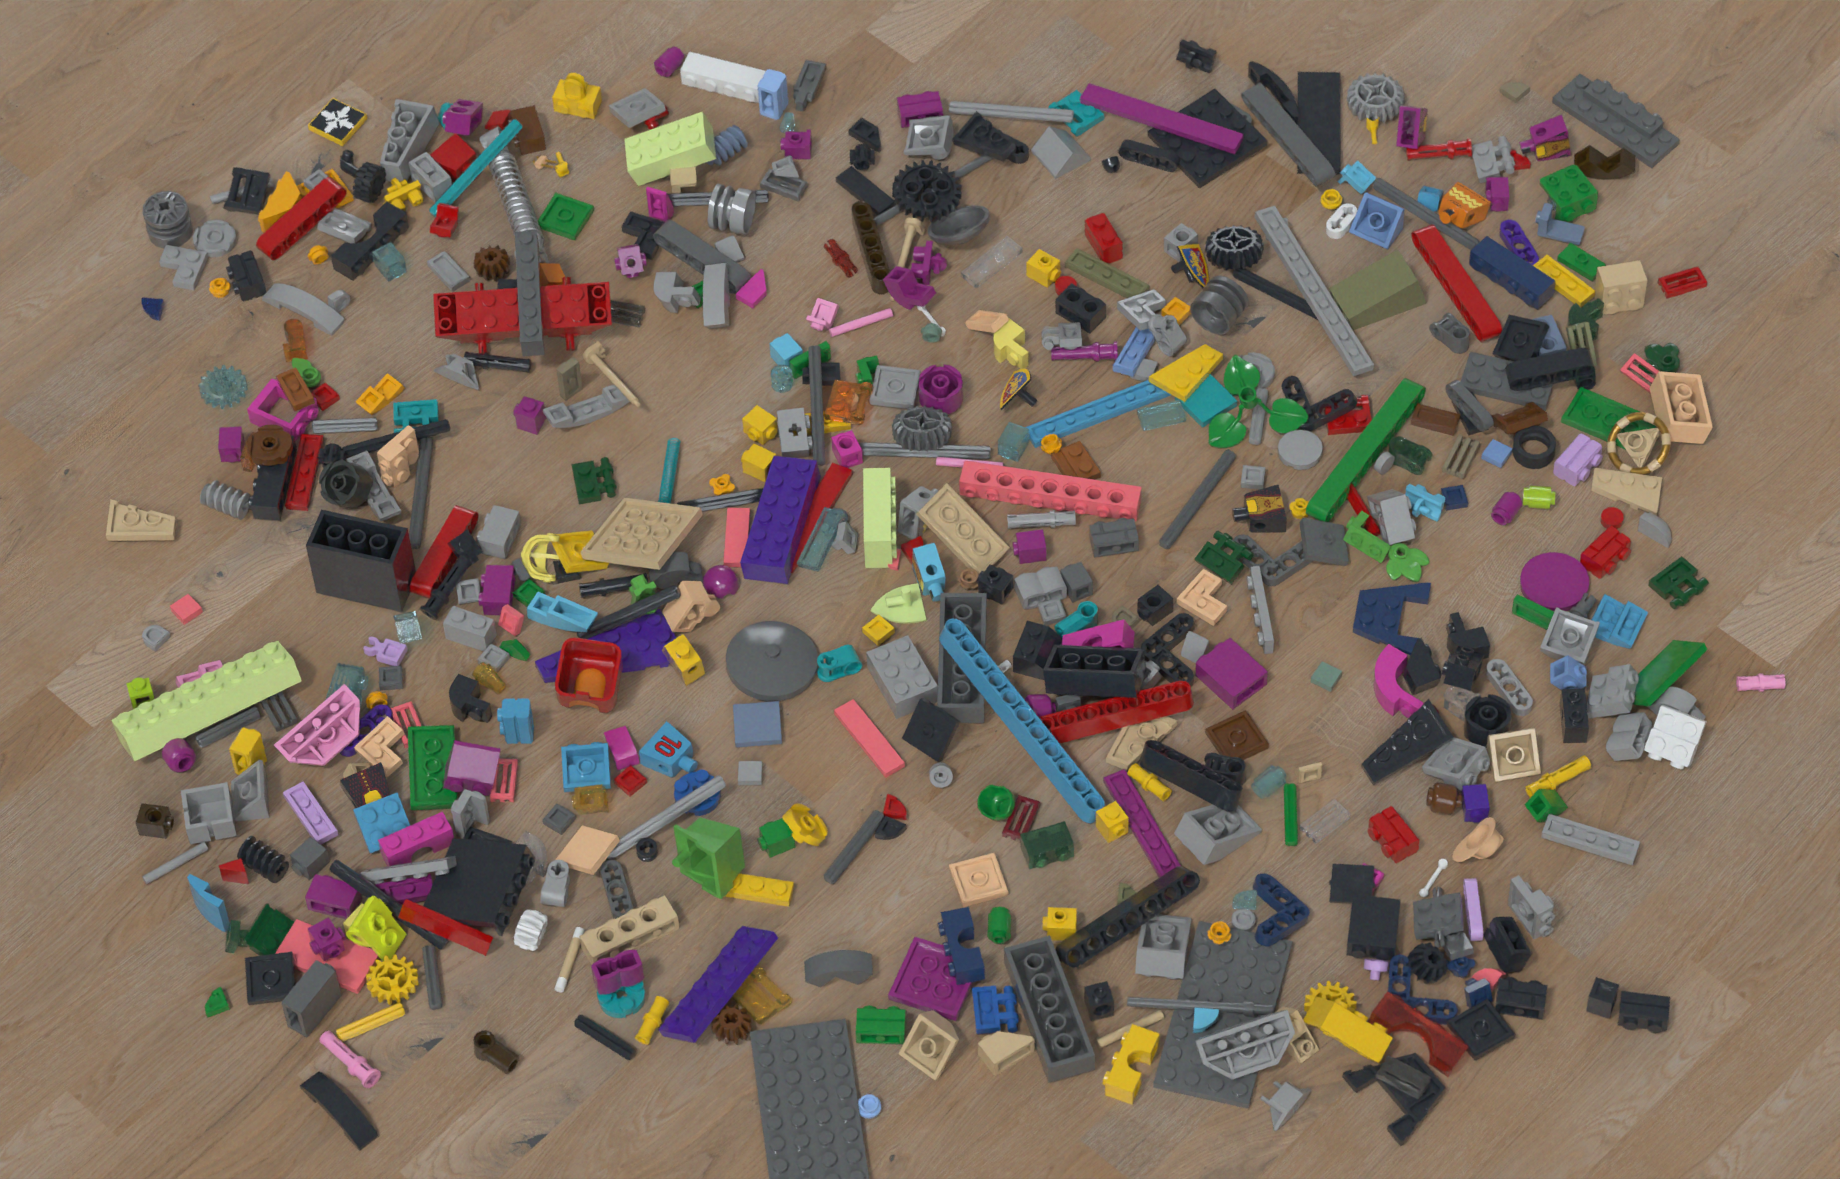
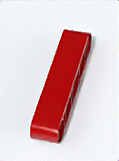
M324 178L258 238L256 242L257 249L271 260H277L344 200L347 190L333 178Z
M458 505L454 506L411 580V593L430 598L431 591L438 589L457 560L456 555L447 543L466 530L472 534L478 521V512Z

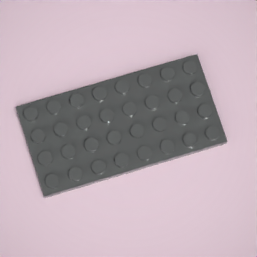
M1199 921L1177 1000L1229 1003L1254 1001V1004L1273 1005L1274 1013L1293 941L1282 939L1274 945L1263 946L1255 940V933L1230 928V940L1223 942V944H1215L1213 940L1208 938V930H1210L1212 923ZM1174 1009L1153 1082V1088L1249 1109L1259 1071L1230 1079L1202 1064L1195 1040L1215 1031L1268 1014L1244 1016L1243 1013L1219 1012V1017L1215 1024L1203 1032L1193 1033L1195 1010Z
M846 1019L750 1031L769 1179H869Z

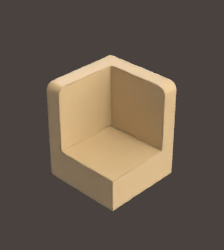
M695 167L670 169L672 193H681L680 187L697 185Z

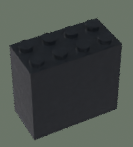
M321 509L306 543L316 593L402 612L410 594L411 580L416 573L408 528Z

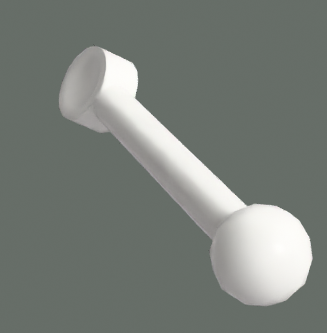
M917 306V309L922 311L931 323L938 325L925 306ZM940 327L942 329L941 336H944L946 333L945 328Z
M1446 859L1438 861V868L1425 888L1419 891L1421 897L1425 898L1428 896V890L1441 870L1447 868L1448 862Z

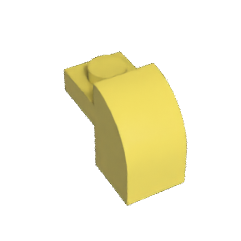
M1009 318V321L994 333V355L1000 364L1007 359L1010 364L1016 365L1020 369H1025L1029 365L1028 351L1021 347L1025 344V330Z

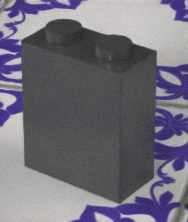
M316 960L281 1002L287 1026L306 1038L342 996L336 970L330 964H323Z

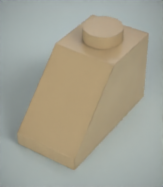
M997 1031L992 1035H986L978 1043V1056L994 1076L1035 1052L1034 1038L1027 1035Z

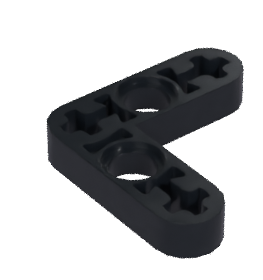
M1289 376L1284 379L1281 385L1285 398L1295 402L1305 400L1302 407L1305 409L1309 419L1307 424L1299 427L1305 431L1311 432L1352 411L1358 403L1356 396L1351 390L1343 389L1312 405L1305 387L1298 377ZM1295 384L1294 388L1297 392L1295 394L1291 391V385ZM1325 407H1332L1327 415L1321 414Z
M1187 613L1176 615L1141 644V649H1144L1145 661L1151 660L1160 667L1159 673L1170 683L1186 681L1192 687L1194 682L1193 671L1170 652V650L1186 638L1188 631L1193 632L1194 619ZM1169 634L1173 636V640L1167 642L1163 641L1161 637ZM1170 661L1173 663V666L1171 668H1164L1161 666V663ZM1179 676L1182 677V678L1187 677V680H1185V679L1179 680Z

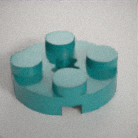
M643 981L632 986H621L617 991L610 994H599L597 991L601 1009L605 1014L614 1018H626L628 1014L633 1013L634 1015L639 1012L646 998ZM624 991L627 996H622L618 999L616 993Z

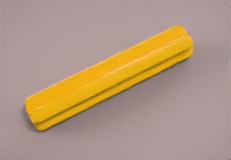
M398 1002L340 1027L336 1030L337 1037L340 1041L344 1042L405 1015L404 1007Z

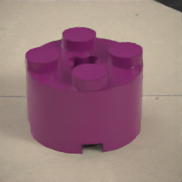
M945 364L944 367L932 365L922 371L918 383L921 406L924 407L926 405L927 408L934 407L935 410L942 409V412L947 414L955 412L963 402V381L960 372L956 368Z

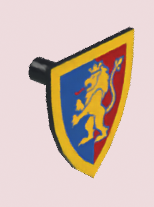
M1199 244L1177 246L1182 261L1171 266L1172 272L1177 273L1184 269L1189 283L1196 281L1201 288H1204L1209 282V273Z
M1019 369L1013 372L1000 398L1001 410L1016 395L1031 407L1036 404L1037 399L1027 392V384L1031 381L1029 370Z

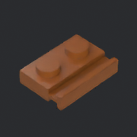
M1081 441L1063 447L1057 453H1051V458L1062 475L1093 480L1101 478L1100 470Z

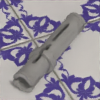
M1075 510L1007 514L1008 529L1042 526L1056 528V526L1076 525Z

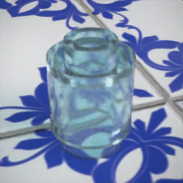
M1270 765L1254 779L1251 788L1261 799L1270 797L1286 783V774L1281 767Z

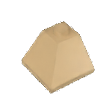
M934 1010L919 1013L898 1054L937 1081L959 1038L952 1023Z

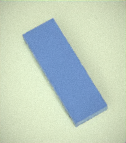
M1137 327L1135 328L1113 364L1114 372L1134 376L1141 361L1145 358L1155 341L1149 328L1141 331Z

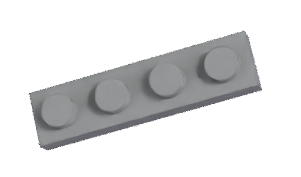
M1260 566L1250 567V576H1246L1248 590H1252L1253 594L1250 595L1251 608L1256 609L1253 617L1255 627H1259L1260 632H1257L1258 645L1263 646L1264 654H1271L1274 649V638Z
M1551 814L1548 815L1541 838L1632 866L1640 846V841Z
M455 856L372 868L359 874L374 885L383 883L386 878H391L392 882L404 880L406 875L412 874L414 878L428 876L427 872L435 871V875L449 873L450 868L457 866Z

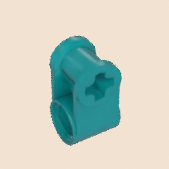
M847 644L840 648L823 652L818 656L817 665L819 668L817 675L823 682H832L836 679L856 674L861 670L863 664L854 647Z

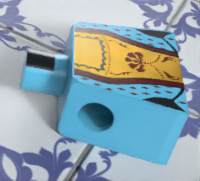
M935 543L913 548L912 570L922 595H930L933 602L940 601V595L945 590L946 577Z

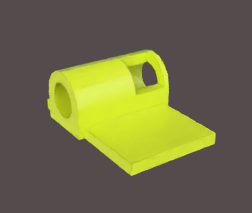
M371 896V898L366 900L346 932L347 937L352 942L360 946L371 947L382 961H384V956L386 955L389 959H392L407 934L391 916L392 912L376 896ZM353 935L358 936L362 941L355 939Z

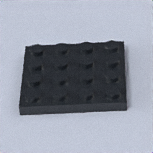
M1215 88L1178 111V113L1244 134V139L1235 154L1154 127L1147 131L1148 137L1159 148L1172 151L1180 157L1178 168L1199 189L1267 146V139Z

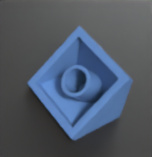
M1365 192L1349 232L1389 249L1403 229L1405 209Z

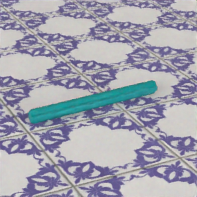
M513 119L429 209V212L434 217H436L439 203L451 205L523 127L520 122Z

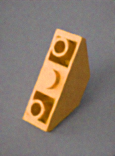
M286 171L282 179L278 180L274 193L270 194L267 205L259 213L258 222H260L262 232L268 230L301 200L300 192L290 172Z

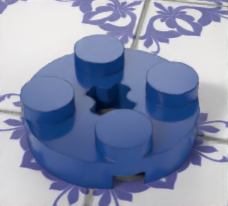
M698 770L697 772L684 775L674 784L675 802L714 777L706 770ZM721 790L687 812L695 813V816H702L712 812L718 806Z

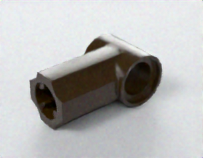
M482 1030L475 1034L473 1039L474 1054L479 1060L488 1061L505 1074L511 1073L516 1068L520 1057L495 1040L492 1032ZM482 1044H488L489 1046H488V1047H481L480 1045H482Z

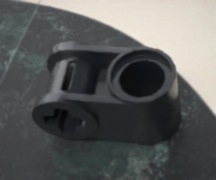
M1207 753L1205 755V766L1241 785L1246 782V764L1241 758L1224 756L1217 753Z

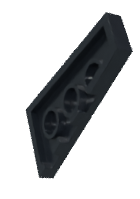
M1428 699L1361 764V767L1374 786L1452 741L1454 737Z

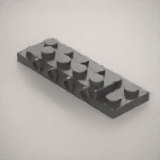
M1579 74L1553 96V104L1621 149L1625 148L1650 168L1657 165L1679 145L1680 139L1663 128L1664 122L1660 115L1649 113L1640 102L1635 104L1629 100L1625 92L1615 91L1606 80L1602 82L1596 79L1592 82L1582 74Z

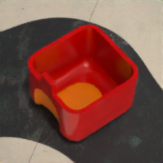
M582 638L567 639L561 648L555 680L558 702L566 708H571L575 705L590 706L599 710L600 713H608L613 710L617 702L623 669L622 653L619 646L614 643Z

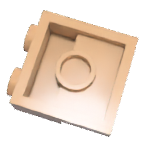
M409 425L377 452L381 479L387 486H392L393 488H396L400 483L408 479L410 476L409 465L414 464L419 456L415 429Z

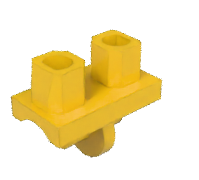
M397 178L391 179L392 186L386 189L388 195L384 196L385 202L383 205L389 202L405 211L406 207L403 201L409 199L413 207L421 204L423 197L420 192V182L416 180L408 184L406 180L399 182Z

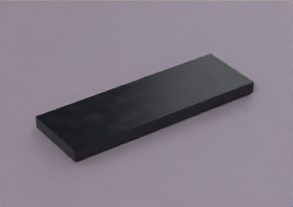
M1298 72L1297 125L1329 161L1335 174L1340 175V72ZM1297 166V174H1304Z

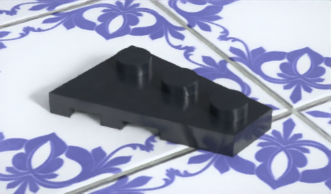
M978 111L952 138L956 146L1003 162L1016 148L1012 139L1001 130L994 128L992 123L982 118Z

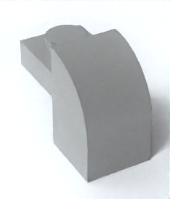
M656 272L654 281L655 295L664 308L672 313H678L679 306L690 307L691 305H699L701 299L694 287H683L684 282L677 272Z
M1669 687L1651 706H1648L1656 716H1658L1661 705H1665L1699 719H1705V715L1694 705L1697 699L1689 692L1677 687Z

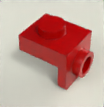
M439 203L436 217L430 225V233L436 234L439 237H451L458 226L459 208Z

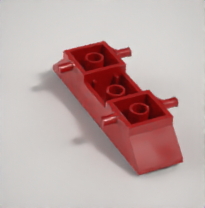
M563 277V285L540 286L544 335L566 338V351H570V343L571 350L574 351V338L580 335H591L594 331L611 326L609 282L571 284V277H567L566 285V277ZM475 283V291L433 294L435 337L460 341V343L478 344V352L484 354L487 352L488 343L503 341L504 338L520 337L517 288L484 290V283H480L479 290V284Z

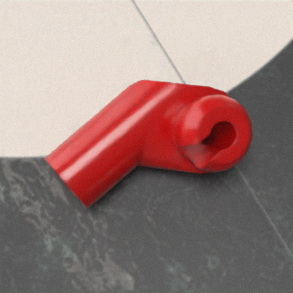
M666 106V111L644 121L648 130L659 127L656 120L669 115Z

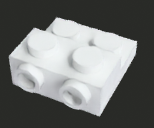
M1661 705L1644 751L1649 752L1648 757L1661 761L1662 758L1670 760V765L1679 769H1683L1684 766L1689 767L1692 764L1707 721Z

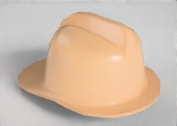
M1489 817L1481 821L1456 846L1452 855L1453 860L1461 862L1469 859L1471 856L1477 859H1485L1494 854L1504 840L1495 829V820Z

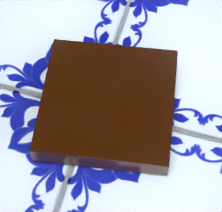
M1246 710L1205 729V734L1220 755L1238 757L1245 760L1269 749V743Z

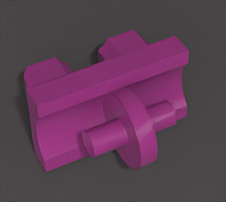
M926 241V247L914 246L913 261H922L923 264L912 263L911 270L915 278L923 279L924 285L930 284L931 269L933 273L939 274L940 271L945 270L947 267V260L942 257V254L936 253L933 256V241Z

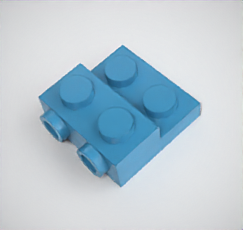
M593 742L588 745L570 744L561 747L564 792L611 788L608 743Z

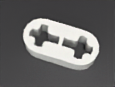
M1343 204L1326 223L1327 236L1332 239H1339L1348 232L1358 211L1354 205Z

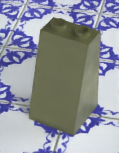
M1399 250L1392 252L1329 288L1333 300L1352 330L1426 304L1419 282Z

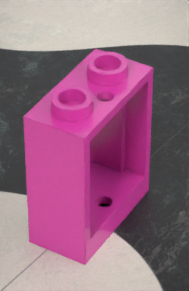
M271 378L247 409L250 423L259 427L270 424L283 427L284 431L294 436L296 441L301 434H304L308 424L318 415L319 410L316 398L314 397V404L302 408L293 420L288 423L268 414L280 397L287 400L277 380Z

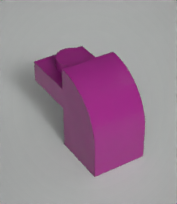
M896 266L883 279L888 292L894 300L909 310L915 305L924 307L936 294L934 287L918 283L911 269Z

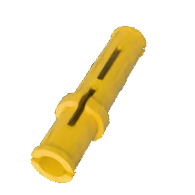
M1583 755L1550 774L1545 773L1539 780L1525 786V791L1529 798H1531L1538 789L1555 790L1563 782L1591 769V763Z

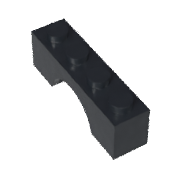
M389 202L382 205L373 214L376 229L374 235L360 243L344 242L331 255L333 270L352 281L359 275H362L366 268L379 258L382 252L391 247L393 242L406 232L409 227L406 212Z

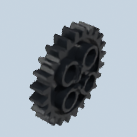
M922 160L921 165L914 161L912 168L905 165V171L899 170V176L894 178L892 183L894 204H899V211L905 209V216L910 213L913 214V218L920 216L921 222L924 221L925 217H928L930 222H932L933 217L941 220L942 214L949 217V211L955 212V206H959L962 184H959L960 178L955 177V171L948 173L949 166L942 169L941 162L935 166L933 165V160H930L929 164H925L924 160Z

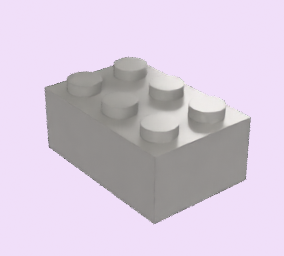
M908 635L866 652L867 668L896 719L913 713L921 698H925L933 704L937 703L938 686Z

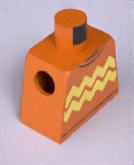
M1457 182L1443 196L1438 213L1443 223L1448 224L1451 222L1459 228H1466L1486 219L1491 202L1460 182Z

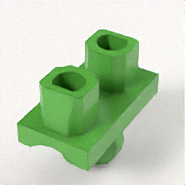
M643 574L633 578L630 582L632 586L629 588V592L632 595L630 605L655 594L656 585L654 581L648 583ZM657 608L645 614H652L657 610Z

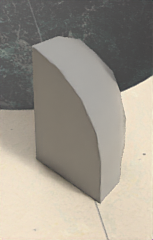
M1645 512L1640 517L1638 531L1669 548L1672 542V534L1668 524L1651 512Z

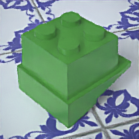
M701 817L687 829L675 825L674 833L678 855L672 860L673 866L680 867V873L702 885L703 890L716 898L722 899L733 888L734 879L745 867L740 828Z

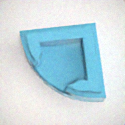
M1195 1008L1193 1033L1203 1032L1215 1024L1219 1017V1009Z

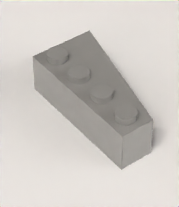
M396 99L394 104L395 111L391 117V128L388 129L387 133L388 140L384 145L380 165L385 168V179L390 182L393 178H397L399 182L408 180L411 174L409 162L423 153L439 125L434 106Z

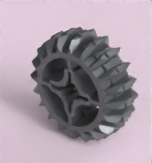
M926 405L924 407L916 406V408L908 407L907 411L901 410L900 414H896L892 423V435L897 445H901L904 449L909 448L910 451L918 450L920 452L925 450L928 452L931 449L935 451L937 447H944V444L949 442L952 434V422L948 414L942 412V409L927 408Z

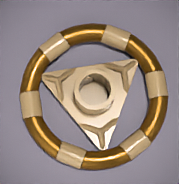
M1635 412L1624 416L1616 422L1608 436L1607 454L1610 461L1622 472L1646 475L1655 471L1664 463L1669 454L1671 446L1669 430L1658 416L1648 412ZM1637 420H1644L1657 427L1619 433L1621 429ZM1659 433H1661L1662 448L1658 457L1647 466H1644ZM1616 438L1620 440L1639 468H1634L1620 461L1616 454Z

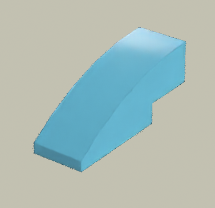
M537 592L527 607L528 619L553 628L574 632H587L598 616V612L559 595L554 599L540 592Z

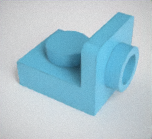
M1357 160L1352 166L1347 164L1340 172L1342 177L1337 182L1342 184L1346 180L1354 189L1362 194L1376 177Z

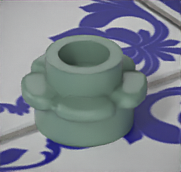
M927 324L921 329L923 340L931 343L938 342L942 335V329L937 324Z

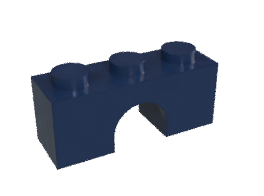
M969 907L941 912V922H937L940 937L944 936L945 942H942L945 957H950L951 962H948L950 977H955L957 985L985 980V967L980 948H964L960 945L965 941L974 939V925Z

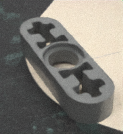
M1454 380L1445 386L1448 397L1478 430L1484 432L1494 425L1490 413L1459 380Z
M615 860L605 861L600 868L601 877L612 917L616 919L633 909L620 863ZM610 869H613L615 873L614 880H611L610 873L608 872ZM615 887H620L624 890L622 894L617 896L612 895L610 892ZM619 903H623V907L626 913L621 914V912L619 911Z

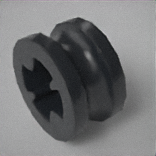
M644 838L636 844L637 856L641 861L650 862L657 857V844L653 839ZM649 847V852L644 853V848Z

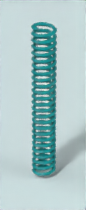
M671 438L667 443L658 502L671 504L681 443L678 438Z

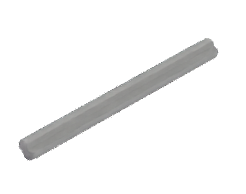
M951 101L949 104V112L953 114L974 115L978 111L981 116L1072 122L1074 119V112L1064 109Z
M717 775L620 837V842L607 859H614L637 844L641 839L650 836L725 788L726 784L723 778Z

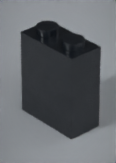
M1353 894L1347 956L1374 958L1385 961L1391 960L1395 956L1401 899Z

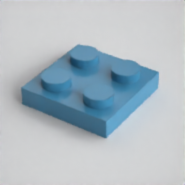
M398 793L353 809L369 853L380 850L379 839L410 826Z

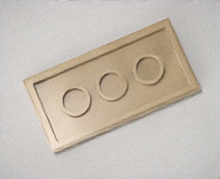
M948 483L916 513L937 537L968 568L975 569L978 575L981 571H985L989 564L994 565L1010 548Z

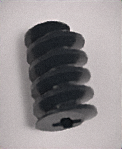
M253 835L244 841L237 853V858L242 859L243 865H246L251 870L253 869L257 874H261L265 879L268 878V881L272 883L280 881L289 868V862H284L285 856L283 854H278V851L275 849L271 850L267 844L263 846V842L261 840L256 841V837Z

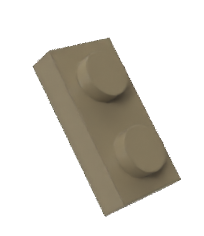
M572 357L556 369L560 396L565 401L583 389L579 361Z

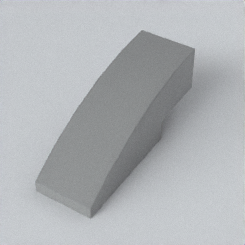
M727 263L705 265L703 281L704 326L708 329L729 327L728 307L730 306Z

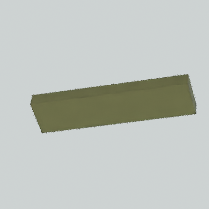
M1078 248L1065 261L1066 268L1125 298L1148 292L1150 289V285Z

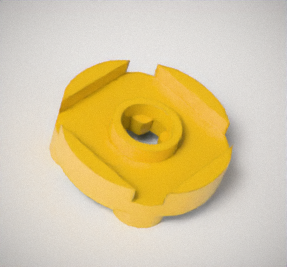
M798 803L794 804L783 815V820L793 832L792 837L798 843L806 842L816 847L819 846L828 834L826 825L817 814L813 817L808 813L810 808Z

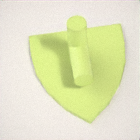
M918 583L905 585L889 591L877 600L870 610L875 615H880L885 620L905 624L927 621Z

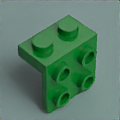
M1570 165L1540 179V186L1556 204L1555 220L1570 222L1596 209L1598 191L1577 165Z

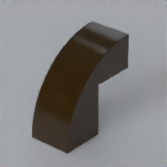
M1589 145L1574 154V165H1577L1583 174L1589 178L1601 180L1618 179L1635 173L1636 156L1622 148L1607 157Z

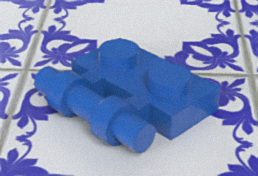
M996 986L972 988L976 1034L1000 1031V1024L1003 1023L1007 1024L1009 1032L1017 1031V1023L1019 1022L1018 1013L1015 1012L1017 998L1016 994L1013 993L1012 986H1005L1003 988L1004 993L997 994ZM998 1005H1004L1006 1012L999 1013Z

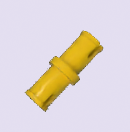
M1137 763L1129 768L1128 776L1140 783L1142 789L1150 791L1160 798L1161 801H1166L1170 797L1172 790L1160 782L1154 773H1148Z
M656 996L649 1012L644 1014L643 1023L635 1036L638 1042L648 1045L656 1028L660 1027L662 1023L661 1018L669 1005V1001L664 997Z

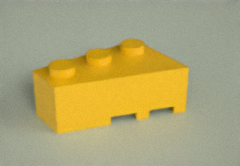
M1316 996L1303 1019L1304 1023L1318 1028L1326 1036H1331L1345 1047L1366 1059L1379 1063L1393 1037L1386 1034L1387 1029L1378 1023L1371 1025L1366 1022L1367 1016L1358 1011H1355L1353 1014L1347 1010L1349 1006L1338 999H1335L1333 1002Z

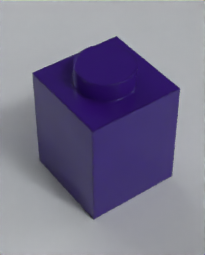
M1486 784L1462 786L1461 802L1464 822L1479 823L1488 818L1489 801Z

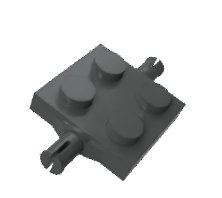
M1434 887L1432 890L1433 898L1413 902L1414 934L1416 940L1435 938L1434 945L1440 947L1441 944V947L1445 945L1444 936L1453 932L1463 931L1462 897L1460 892L1442 896L1443 889L1437 887L1436 890V887Z

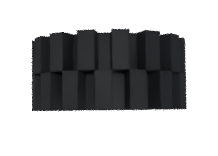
M365 162L362 164V167H359V173L357 172L355 175L357 178L353 182L355 183L353 195H355L356 199L372 204L378 200V195H381V189L384 188L383 183L386 181L384 178L386 172L382 166Z

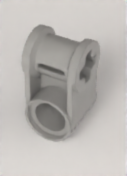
M1154 314L1150 317L1148 327L1157 341L1159 349L1165 355L1173 356L1187 342L1186 335L1182 332L1176 318L1172 315L1163 317L1160 314Z
M554 860L549 864L545 883L541 891V904L558 907L566 906L570 876L569 866L565 861Z

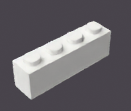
M689 52L680 69L681 81L684 85L759 103L757 85L766 72Z

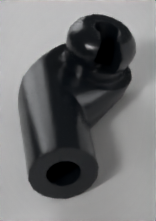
M344 150L340 156V168L356 179L357 176L355 175L357 172L359 173V168L353 165L354 153L351 150Z

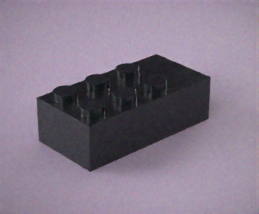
M1054 645L1043 669L1046 694L1136 698L1146 675L1144 649Z

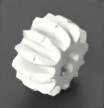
M529 909L524 911L515 930V945L525 950L535 951L541 944L542 938H544L548 924L547 916L536 910Z

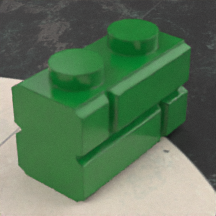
M871 1005L857 1008L856 1043L904 1044L906 1009H901L897 1006L877 1009Z

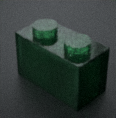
M1065 821L1020 834V847L1029 869L1042 868L1047 864L1066 861L1074 857V842Z

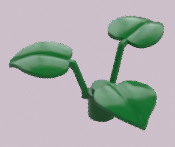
M1234 355L1224 373V386L1230 394L1239 396L1238 416L1235 419L1230 413L1216 415L1209 425L1208 443L1212 447L1222 449L1238 445L1244 439L1247 431L1245 425L1239 422L1244 408L1252 409L1257 404L1268 414H1271L1269 425L1274 431L1281 434L1297 430L1308 421V415L1301 405L1287 398L1275 400L1272 410H1270L1261 399L1257 398L1255 388L1260 382L1258 369L1250 362L1243 360L1238 355Z

